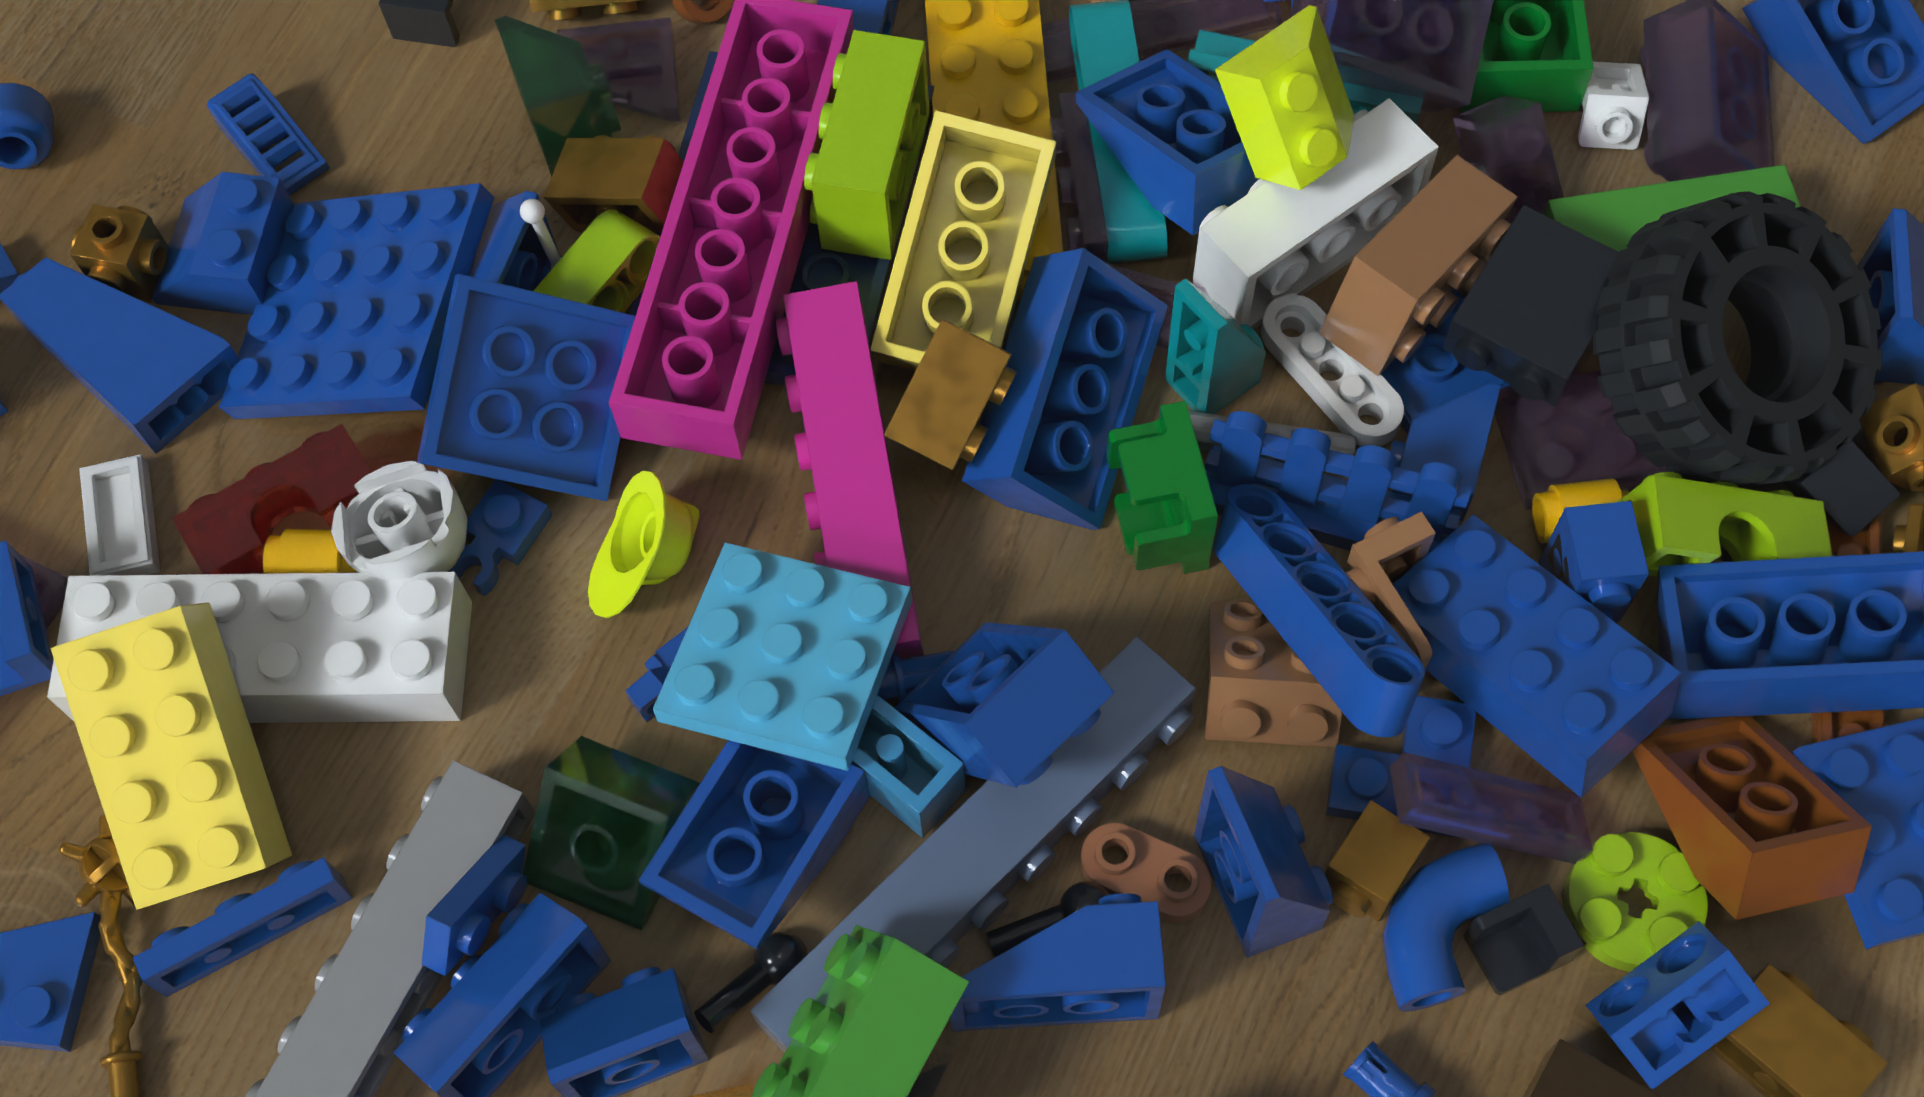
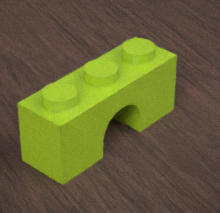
M1660 472L1646 477L1639 486L1618 500V502H1632L1649 576L1657 577L1659 566L1711 563L1722 555L1720 545L1728 551L1734 562L1832 556L1823 501L1794 497V494L1790 491L1773 490L1762 492L1739 488L1737 484L1720 481L1707 483L1683 479L1680 474L1674 472Z

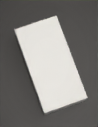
M140 454L79 468L90 576L150 575L160 572L148 462Z

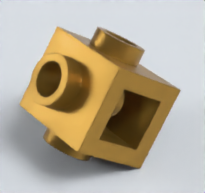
M92 204L83 225L78 227L74 233L70 256L84 275L139 300L152 302V296L159 275L163 272L167 263L169 246L153 223L152 218L142 210L126 205L119 206L116 209Z
M1914 383L1873 403L1871 409L1865 416H1861L1859 420L1869 443L1863 447V453L1889 482L1909 491H1924V387Z

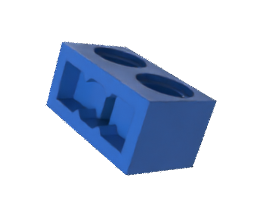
M1698 921L1585 1006L1653 1090L1770 1003L1729 949Z

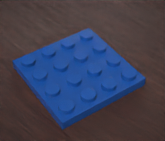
M481 183L294 203L293 210L285 223L286 232L278 257L272 262L267 271L269 285L263 304L256 305L254 313L248 322V329L238 353L241 361L232 368L229 374L228 383L219 408L234 419L425 410L432 390L454 278L458 274L466 276L470 274L494 196Z

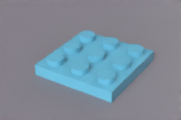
M724 543L653 707L657 722L848 771L912 604L911 587Z

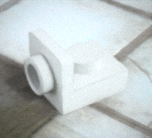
M1593 62L1594 70L1582 99L1583 113L1578 133L1579 144L1582 147L1634 150L1639 146L1649 101L1641 64Z

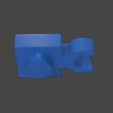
M495 479L468 517L466 538L472 541L471 544L465 545L458 561L448 572H455L460 579L467 568L481 566V571L475 577L473 585L479 594L487 595L498 582L499 570L497 566L502 558L516 565L520 564L551 519L552 513L549 506Z

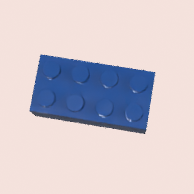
M1474 514L1393 584L1431 646L1432 657L1426 671L1581 798L1674 711L1681 677L1680 671Z

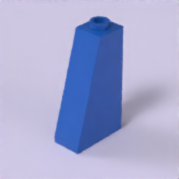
M46 257L32 269L18 276L12 285L0 293V300L20 325L155 454L223 397L229 374L232 368L241 361L224 338Z

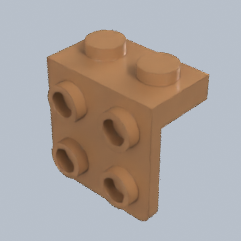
M1419 512L1403 521L1394 516L1373 526L1364 535V540L1352 545L1344 572L1418 656L1426 670L1432 657L1431 646L1393 586L1399 578L1427 555L1436 534L1423 512Z
M1238 598L1211 603L1209 609L1210 672L1205 713V740L1336 748L1342 711L1254 601Z

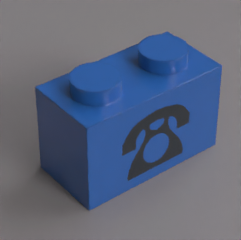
M1624 501L1565 507L1538 564L1617 624L1649 575L1632 502Z

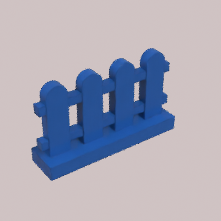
M1232 412L1227 422L1214 420L1209 441L1221 443L1222 445H1213L1207 457L1205 470L1217 514L1222 516L1228 492L1234 486L1241 484L1263 486L1280 496L1320 543L1351 551L1352 545L1364 540V535L1379 522L1394 516L1403 521L1419 512H1423L1436 533L1428 550L1429 553L1458 527L1460 509L1452 508V506L1466 508L1472 487L1460 484L1461 473L1453 466L1445 463H1426L1422 466L1420 473L1395 467V455L1380 446H1361L1357 449L1356 455L1353 456L1330 450V438L1315 429H1296L1293 431L1291 439L1266 433V422L1258 415L1250 412ZM1261 454L1285 460V463L1261 457ZM1326 471V472H1330V473L1342 475V476H1345V477H1349V479L1347 480V479L1335 477V476H1332V475L1324 474L1323 472ZM1388 488H1391V489H1394V490H1398V491L1410 493V494H1412V497H1411V496H1407V495H1403V494H1400V493L1388 491L1387 489H1388Z

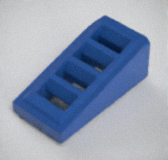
M255 74L246 75L208 101L207 107L219 129L260 176L280 178L289 196L330 169L326 160ZM268 119H271L270 122H268L267 124L263 125L262 127H260L259 129H257L256 131H254V132L251 133L250 135L246 136V134H247L248 132H250L251 130H253V129L256 128L257 126L261 125L262 123H264V122L267 121ZM284 136L287 137L285 140H283L263 154L260 153L272 144H274L275 142H277L278 140H280L281 138H283ZM297 152L303 155L276 173L273 168Z

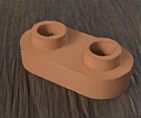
M1108 823L1097 827L1086 837L1083 843L1081 870L1085 880L1100 884L1110 895L1130 893L1139 895L1141 902L1158 901L1159 918L1171 923L1190 921L1197 917L1206 907L1211 891V876L1203 861L1194 854L1120 823ZM1116 846L1122 848L1128 858L1123 863L1114 865L1108 863L1103 858L1102 853L1105 849ZM1174 873L1182 874L1188 879L1190 887L1183 892H1174L1165 884L1166 877Z

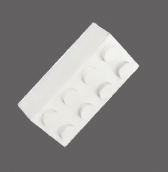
M1390 98L1370 112L1365 109L1354 114L1348 157L1308 186L1298 190L1259 179L1250 188L1246 196L1229 207L1221 205L1215 208L1204 218L1199 227L1192 284L1223 307L1240 325L1246 324L1254 330L1262 324L1265 309L1274 299L1288 294L1303 296L1353 261L1355 255L1428 184L1439 146Z

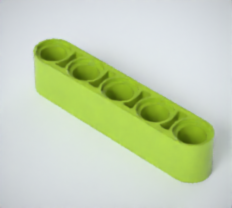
M609 209L602 212L535 288L534 292L624 313L645 288L660 236L618 210Z

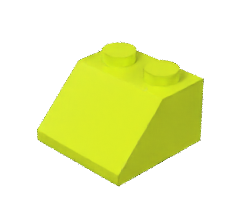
M1307 6L1215 69L1255 178L1302 190L1348 157L1354 113L1317 6Z

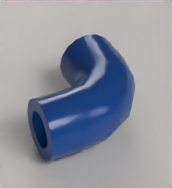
M1489 842L1455 850L1417 869L1393 898L1382 936L1387 975L1400 1011L1408 1012L1433 1007L1450 1001L1466 991L1453 953L1452 943L1455 933L1463 922L1510 902L1508 884L1498 854Z

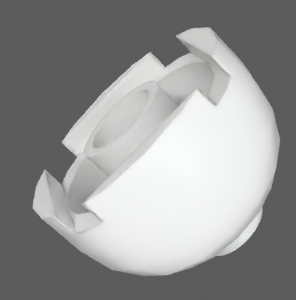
M416 461L389 464L364 476L354 485L359 494L351 500L347 508L340 502L334 512L331 533L338 551L358 573L382 580L412 578L423 572H448L456 564L465 548L468 519L456 489L439 469L438 473L428 471L423 464Z

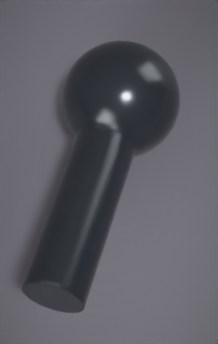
M1078 882L1064 892L1059 905L986 932L994 956L1001 955L1085 906L1099 905V899L1110 895L1109 892L1095 882Z
M773 932L759 950L755 949L754 963L694 1011L700 1025L707 1032H714L768 986H776L808 955L802 940L790 932Z

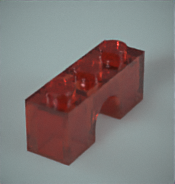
M340 424L329 431L319 432L310 436L299 448L281 458L254 467L243 479L216 494H208L198 498L187 510L172 517V520L202 574H264L263 553L265 543L282 519L297 512H313L322 516L332 530L334 512L339 503L342 502L345 508H347L351 500L359 494L354 485L372 472L343 424Z

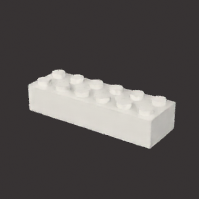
M423 572L412 578L382 580L363 573L68 576L56 646L171 608L210 602L249 723L461 721L472 601L455 572ZM53 661L47 698L74 721L55 661Z

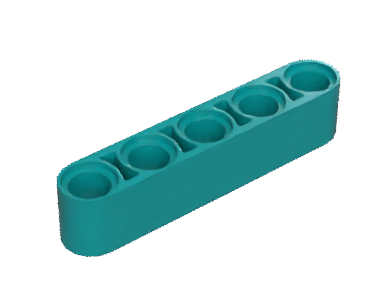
M1129 0L1069 5L1070 37L1078 90L1139 62ZM1082 111L1106 264L1166 258L1168 246L1165 215L1152 207Z

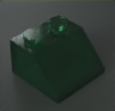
M508 16L494 19L518 90L551 177L567 138H594L600 135L613 138L612 133L621 131L616 111L610 99V96H612L601 63L596 62L589 65L579 41Z
M579 737L545 767L523 875L527 877V884L642 930L647 925L661 895L642 885L639 879L697 790L700 782L586 737Z

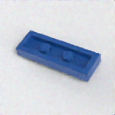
M324 857L317 861H302L285 869L278 876V881L254 894H239L225 900L215 909V914L191 927H177L162 933L153 940L151 948L132 958L142 981L163 996L168 997L348 902L353 897L343 876Z

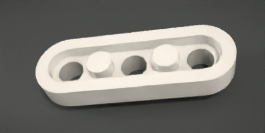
M1297 294L1283 295L1274 299L1265 309L1261 326L1262 341L1267 349L1342 433L1351 434L1355 437L1357 445L1382 446L1389 443L1397 435L1404 415V405L1399 394L1381 374L1379 376L1375 375L1319 334L1327 315L1313 300ZM1288 328L1295 329L1301 335L1298 337H1288L1283 334L1282 330ZM1331 371L1336 373L1340 379L1329 381L1324 379L1320 373ZM1371 415L1379 423L1376 425L1366 424L1359 417Z

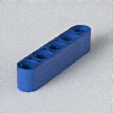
M1254 484L1234 486L1228 492L1214 541L1213 549L1217 557L1355 727L1377 737H1394L1401 734L1406 728L1425 677V667L1421 660L1280 496L1272 490Z

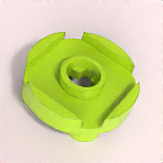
M1625 832L1601 836L1573 865L1564 886V912L1571 924H1574L1578 935L1586 942L1584 947L1602 963L1623 971H1632L1698 921L1705 926L1707 919L1708 899L1706 890L1694 877L1683 853L1667 841L1649 834ZM1632 886L1642 889L1645 897L1651 900L1652 909H1644L1639 918L1628 915V903L1618 900V891L1628 892Z

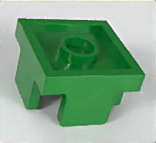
M1186 401L1160 405L1158 420L1114 429L1108 433L1107 460L1110 469H1122L1128 491L1117 494L1114 498V508L1125 550L1128 554L1133 555L1136 570H1146L1175 563H1181L1184 574L1208 570L1218 514Z

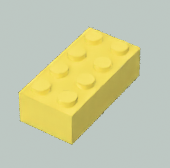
M935 110L870 349L875 361L916 371L942 319L1004 349L1053 169L1056 141Z
M210 602L171 608L50 648L136 910L266 869L292 856Z

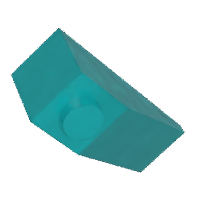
M1185 278L1175 285L1165 381L1186 401L1193 411L1216 414L1260 383L1266 352L1260 337L1250 326L1246 324L1240 325L1223 307Z

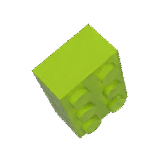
M853 30L847 54L838 53L835 60L833 88L836 89L834 101L833 103L825 102L821 110L819 138L823 139L819 154L810 153L806 164L804 186L806 190L813 191L810 205V223L818 224L821 249L892 260L930 114L925 41Z

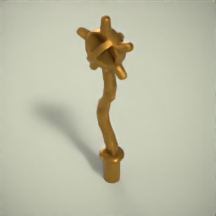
M104 814L99 817L98 837L88 842L85 847L64 842L59 847V854L78 862L80 879L85 885L75 897V903L80 907H85L98 894L100 895L99 910L101 912V920L98 928L105 952L114 960L124 988L113 1019L114 1029L109 1037V1054L102 1057L99 1064L102 1068H107L111 1097H140L136 1063L142 1060L143 1054L140 1051L131 1050L129 1032L135 1022L141 1004L140 987L143 981L132 958L134 955L125 946L122 931L117 920L122 894L134 907L135 905Z

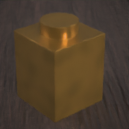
M1370 800L1325 872L1332 891L1333 902L1353 916L1362 918L1367 914L1379 922L1421 856L1430 836Z

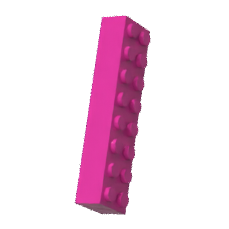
M792 0L734 1L609 399V405L621 438L739 460L743 459L778 336L776 319L783 318L785 311L783 295L790 293L810 223V205L813 191L806 190L804 186L806 164L810 153L819 154L823 139L819 138L820 114L823 104L825 102L833 103L836 89L833 88L835 60L838 53L847 54L852 33L855 30L853 10Z

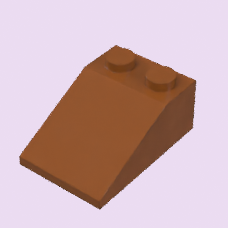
M1751 716L1712 717L1656 728L1632 750L1694 877L1735 920L1854 893L1872 825Z

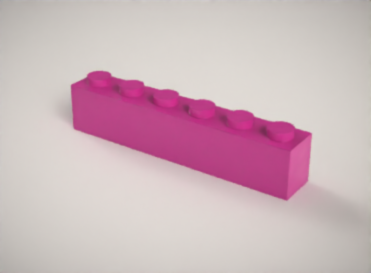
M857 281L784 294L786 317L776 319V328L782 356L793 354L796 372L794 375L785 376V384L791 412H802L805 432L794 434L800 469L801 471L812 470L815 488L813 492L804 493L805 507L810 530H822L825 551L814 553V562L817 565L911 587L913 601L893 654L897 653L899 659L924 655L886 436H884L885 428L865 314Z

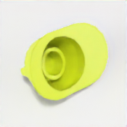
M641 471L632 477L623 491L615 519L596 556L590 573L588 597L589 606L597 616L610 618L619 614L632 602L641 585L659 584L679 573L686 564L700 517L699 509L691 503L666 494L662 481L655 472Z

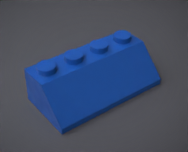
M1084 248L1034 257L1004 349L1012 353L1007 367L1017 371L1000 406L990 400L988 401L980 425L988 428L972 462L968 461L962 482L1006 507L1090 530H1099L1118 469H1110L1108 464V433L1114 429L1132 426L1168 305Z
M1924 551L1664 565L1658 567L1659 656L1681 672L1674 711L1668 719L1924 708Z

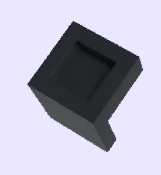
M454 0L379 1V6L393 39L456 47L459 33L450 11Z
M1851 440L1848 444L1838 445L1836 447L1837 455L1823 468L1816 472L1804 473L1799 479L1784 481V483L1795 495L1823 501L1825 514L1844 534L1855 536L1901 494Z
M1549 884L1478 916L1463 935L1493 991L1498 995H1503L1570 963L1584 947Z

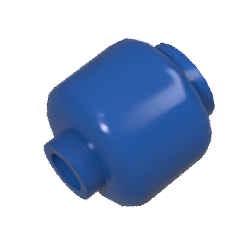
M0 83V167L12 170L28 169L40 164L50 154L54 138L52 107L42 93L30 86L18 83Z

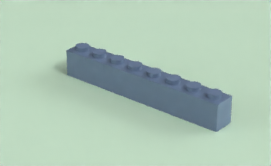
M1134 638L1099 672L1115 693L1099 707L1101 715L1097 722L1083 734L1074 738L1068 737L1051 754L1053 761L1050 767L1033 782L1019 785L1016 788L988 780L750 1010L758 1027L785 1053L793 1039L788 1036V1030L795 1013L807 998H816L828 976V973L824 971V965L829 952L843 934L851 935L856 925L896 938L948 968L961 950L956 944L974 926L980 931L990 926L1009 903L1005 895L1022 878L1028 883L1036 880L1054 860L1056 853L1052 849L1069 832L1077 837L1087 830L1103 809L1099 802L1115 786L1124 791L1140 777L1149 763L1145 756L1161 741L1167 746L1171 745L1187 730L1194 719L1190 712L1195 687L1140 638Z

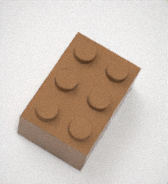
M1456 155L1355 255L1319 334L1377 376L1395 358L1405 363L1425 338L1426 332L1423 329L1429 323L1438 328L1451 314L1459 301V297L1454 295L1455 292H1459L1462 289L1469 293L1488 263L1484 259L1485 256H1491L1511 226L1506 221V218L1518 197Z

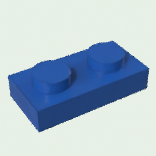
M503 834L427 914L421 965L446 976L465 954L472 956L480 949L487 937L490 925L502 912L508 914L517 907L527 886V877L522 874L525 844Z

